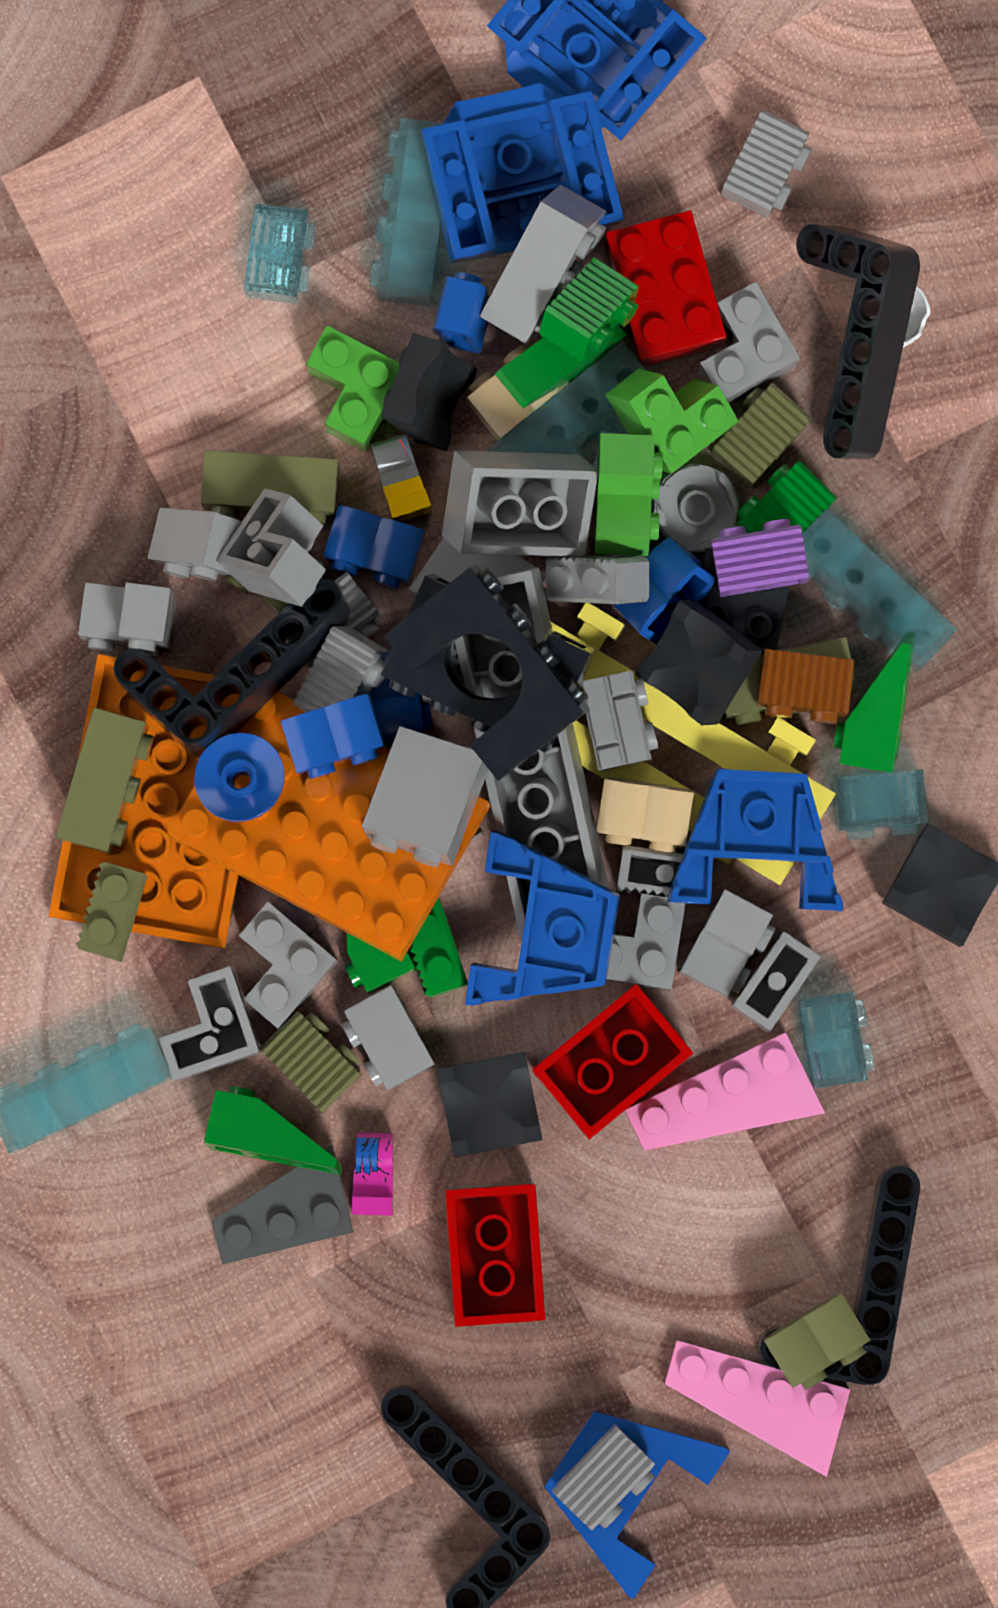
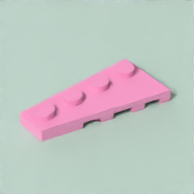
M786 1032L625 1110L644 1151L825 1113Z
M676 1340L664 1384L827 1477L851 1389L820 1381L804 1390L801 1384L792 1388L782 1370Z

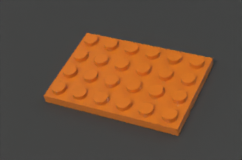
M98 654L79 755L93 708L146 722L149 726L147 734L153 735V743L147 761L139 759L134 777L141 778V783L135 803H127L122 820L128 821V828L122 846H114L112 855L68 842H62L48 917L85 924L86 921L83 917L89 914L86 908L91 906L89 899L94 897L91 891L97 888L94 882L99 880L96 873L102 871L99 865L107 862L144 873L148 876L131 932L226 949L239 875L170 839L166 834L195 786L194 774L199 758L189 754L129 697L114 676L113 667L118 657ZM160 665L193 697L216 676ZM147 669L136 671L130 681L135 682L142 679ZM239 694L227 696L222 702V706L227 707L236 703ZM170 697L163 701L160 710L171 708L175 704L177 697ZM201 725L196 727L191 732L190 738L194 739L202 736L207 730V726Z
M277 692L237 732L261 737L269 742L278 752L284 766L285 781L282 793L275 805L268 812L253 820L244 822L227 821L213 815L205 808L194 786L166 834L170 839L402 962L491 807L490 803L478 796L453 866L440 862L438 867H431L413 859L414 853L397 848L396 853H389L375 848L370 844L371 839L367 838L362 824L390 750L385 747L378 749L379 758L353 766L351 758L334 763L336 772L315 779H310L308 772L298 774L281 721L306 712L293 705V699ZM247 775L237 777L235 787L245 788L250 782V777Z

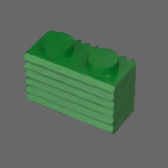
M593 257L586 268H583L581 273H578L576 278H573L572 282L567 285L566 289H563L561 294H558L556 299H553L552 303L547 306L539 333L541 337H546L549 342H554L556 347H561L563 352H569L571 357L575 356L578 361H583L593 350L600 353L605 349L613 336L614 331L612 329L618 323L624 327L633 318L638 309V303L634 301L639 286L596 257Z
M800 461L791 469L786 464H783L767 481V484L771 487L770 491L761 500L753 495L736 513L741 519L736 527L743 526L746 528V533L764 531L763 524L766 522L789 519L791 526L801 525L803 536L835 503L837 497Z
M437 899L411 944L412 948L410 950L411 954L415 955L413 961L418 964L416 970L421 972L419 979L423 980L422 988L427 989L425 996L430 999L468 986V981L441 901Z

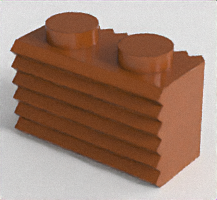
M765 649L762 654L756 706L766 707L765 715L792 718L793 711L811 713L810 721L836 724L838 716L846 717L848 715L855 660Z

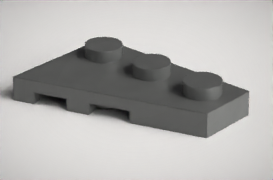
M333 1145L325 1149L336 1158ZM300 1167L291 1170L212 1220L222 1265L354 1232L341 1176Z

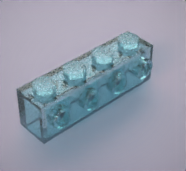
M622 341L485 451L579 454L583 457L585 453L581 449L594 438L600 443V433H612L619 427L616 422L619 417L605 394L636 370L646 369Z
M827 509L802 534L809 580L813 577L825 588L822 595L833 607L839 611L846 608L858 619L854 624L862 634L871 641H875L878 637L891 649L887 653L888 657L906 632L916 633L911 669L918 673L957 631L946 618Z

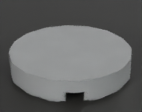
M688 464L678 468L672 474L668 473L660 480L659 500L651 501V513H659V535L663 540L671 537L690 552H704L706 548H712L711 539L720 538V530L735 527L736 513L739 511L740 503L734 485L724 473L706 465Z

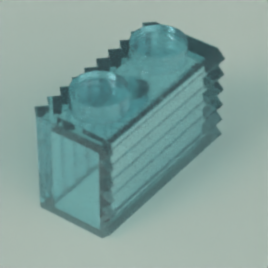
M260 203L255 204L244 286L246 298L298 304L300 292L308 293L311 267L304 266L305 250L314 249L316 224L309 223L308 210L263 205Z
M923 769L834 777L831 780L832 792L836 793L833 798L836 832L847 833L848 840L875 838L874 830L890 828L892 829V836L919 834L918 826L929 823Z
M854 991L799 1000L798 1006L813 1089L867 1081V1071L875 1070L871 1044H862L860 1027L867 1026L863 999L855 1000Z

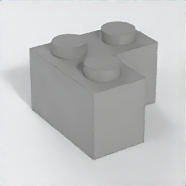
M757 282L717 303L724 330L732 345L702 361L698 374L702 381L718 385L730 405L752 393L758 386L761 388L795 369L800 357Z
M264 488L216 562L248 591L302 607L307 598L314 593L318 581L326 571L308 553L323 525L291 495Z
M85 582L78 636L82 641H88L89 649L114 652L115 645L128 646V649H141L151 657L157 658L159 651L170 652L177 599L171 588L128 582H126L125 587Z
M724 890L717 899L679 973L724 998L729 996L731 990L740 993L751 973V970L745 967L748 958L754 951L758 954L763 952L775 931L774 927L768 925L773 915Z
M641 893L633 937L614 934L607 981L628 985L637 984L640 987L664 991L672 990L686 903H667V897Z
M269 902L263 906L239 935V937L272 964L271 968L244 1000L278 1029L294 1015L338 963L333 956Z
M231 966L188 980L202 1024L159 1038L172 1079L176 1082L262 1053L259 1049L260 1046L234 968Z

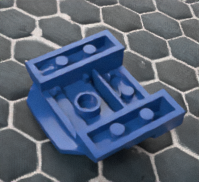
M508 0L487 25L489 29L505 41L507 72L523 87L542 83L564 97L592 91L601 128L608 129L620 141L624 139L649 107L654 104L708 40L706 36L662 0Z
M537 83L497 94L457 101L442 125L421 130L431 170V179L441 214L440 223L451 263L514 252L540 202L560 184L606 210L600 222L606 228L618 225L624 220L592 91L564 97L544 84Z

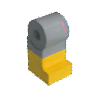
M402 434L371 444L380 474L378 476L392 520L403 522L432 513L431 504L406 435Z

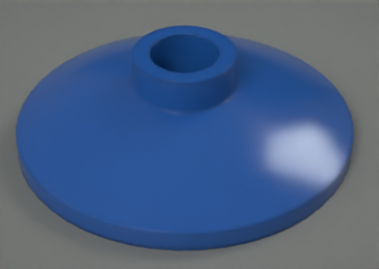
M248 733L229 734L211 743L200 756L194 774L195 789L205 808L213 815L232 822L253 820L268 812L279 799L285 781L283 762L275 748L263 738ZM241 775L249 776L250 782L248 786L241 789L235 787L237 777Z

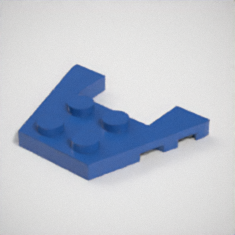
M716 769L668 893L667 903L711 904L713 858L800 862L799 909L843 911L842 898L838 894L832 874L834 870L830 856H827L820 831L822 826L807 774Z
M492 830L490 832L485 872L529 879L531 881L518 970L473 962L470 966L465 1005L473 1006L485 1002L520 999L525 996L545 993L553 994L604 986L607 983L620 894L501 831Z
M593 1411L547 1480L544 1488L625 1593L634 1599L656 1564L617 1538L668 1460L673 1461L709 1485L730 1453V1450L721 1445ZM616 1424L654 1461L655 1465L650 1472L655 1477L637 1496L630 1491L618 1503L623 1508V1511L607 1528L604 1529L598 1524L591 1530L552 1492V1489L598 1440Z

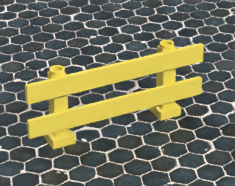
M585 603L577 616L578 620L584 623L577 636L551 622L553 632L561 633L596 650L582 681L632 671L600 652L607 638L614 642L617 641L625 628V624L590 603ZM632 671L634 680L640 679L638 676L635 675V672ZM644 682L649 705L640 706L643 720L648 723L653 722V726L724 769L801 773L790 765L797 753L806 757L816 739L777 717L767 733L775 739L766 752L720 723L717 725L701 726L675 701ZM578 721L573 723L582 766L601 778L613 777L689 789L646 762L599 771L590 729ZM808 777L818 816L821 819L836 793ZM695 792L689 824L690 832L693 830L704 797ZM717 858L727 865H730L733 860L732 858ZM737 859L778 885L782 884L794 862Z

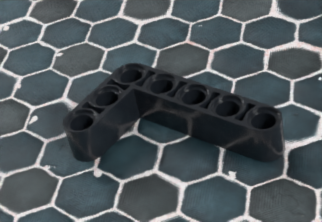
M808 224L802 228L797 237L796 248L801 260L807 264L857 279L823 433L824 448L828 455L833 458L871 459L879 452L883 441L920 272L919 255L910 246L851 228Z
M321 578L317 583L314 593L307 598L302 607L289 603L195 697L149 654L141 649H130L121 653L114 663V676L134 702L189 754L200 758L211 743L223 736L237 733L321 650L322 644L325 642L333 626H345L350 616L349 604L335 582ZM325 600H335L333 606L327 611H317L318 606ZM295 631H303V635L299 640L293 643H285L289 634ZM261 663H271V667L264 674H254V670ZM147 669L142 679L135 682L130 681L136 671ZM239 694L236 703L227 707L222 706V702L227 696ZM170 697H177L175 704L171 708L160 710L163 701ZM201 725L207 726V730L202 736L194 739L190 738L191 732L196 727Z
M890 1166L884 1169L876 1181L854 1307V1314L870 1339L863 1347L866 1352L871 1351L877 1355L879 1367L873 1375L861 1376L856 1370V1360L846 1366H843L840 1360L824 1369L828 1379L861 1385H875L882 1382L888 1374L920 1195V1180L917 1174L905 1166ZM895 1173L904 1174L910 1183L908 1193L900 1199L893 1198L887 1191V1181ZM889 1217L896 1218L902 1226L900 1238L893 1243L884 1242L879 1235L880 1224ZM887 1262L893 1267L894 1279L890 1285L879 1288L873 1283L871 1272L876 1264ZM872 1307H881L887 1316L885 1326L877 1332L868 1331L863 1323L865 1312ZM771 1327L760 1335L757 1342V1351L760 1358L768 1366L781 1370L776 1360L768 1356L766 1352L767 1345L763 1338L780 1328Z
M405 1385L394 1386L387 1391L381 1403V1413L386 1423L499 1535L450 1585L446 1595V1607L457 1608L453 1602L454 1595L460 1589L468 1588L475 1591L479 1596V1604L476 1608H490L545 1552L550 1542L549 1526L545 1519L416 1390ZM395 1395H407L414 1402V1412L408 1418L398 1419L390 1413L389 1401ZM432 1426L442 1429L447 1438L444 1447L436 1451L426 1449L420 1439L423 1430ZM460 1459H471L478 1466L479 1473L473 1481L463 1483L454 1477L452 1469L454 1464ZM493 1491H502L511 1500L509 1509L503 1514H492L485 1507V1499ZM527 1523L536 1524L543 1531L541 1541L532 1547L522 1545L517 1539V1531L522 1525ZM493 1556L505 1557L511 1564V1571L502 1579L490 1577L485 1571V1564L488 1559Z

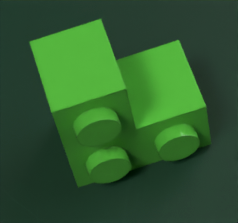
M326 325L306 363L308 374L342 391L325 422L327 433L366 452L384 419L381 416L384 409V397L393 386L400 368L399 362Z
M638 369L605 394L628 434L655 435L654 452H663L662 471L671 474L739 422L720 387L716 384L692 379L674 393L664 375Z
M600 433L594 554L648 556L650 540H658L659 513H651V500H659L663 452H654L655 435Z

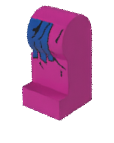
M357 1132L352 1196L353 1215L393 1216V1133Z

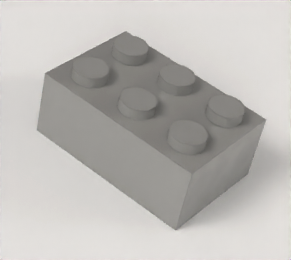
M560 184L540 202L480 317L524 343H527L536 333L540 334L539 330L545 309L552 303L553 299H556L558 294H561L563 289H566L573 278H576L578 273H581L583 268H585L586 265L579 262L580 259L584 260L590 249L593 251L603 236L606 227L601 225L600 222L606 210Z
M454 450L442 537L460 554L585 556L599 471L579 454Z

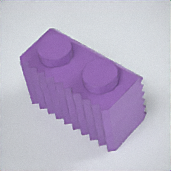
M780 519L764 523V531L746 533V528L743 526L720 530V538L711 539L720 597L808 583L809 572L801 525L791 526L789 519Z

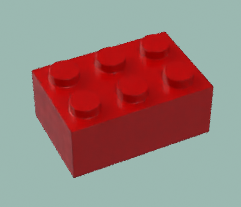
M692 210L606 232L604 245L610 267L639 286L634 301L638 303V309L627 324L638 369L724 347L726 334Z
M635 984L531 1071L584 1136L590 1140L694 1053L640 987Z
M536 1184L445 1190L455 1327L545 1321Z

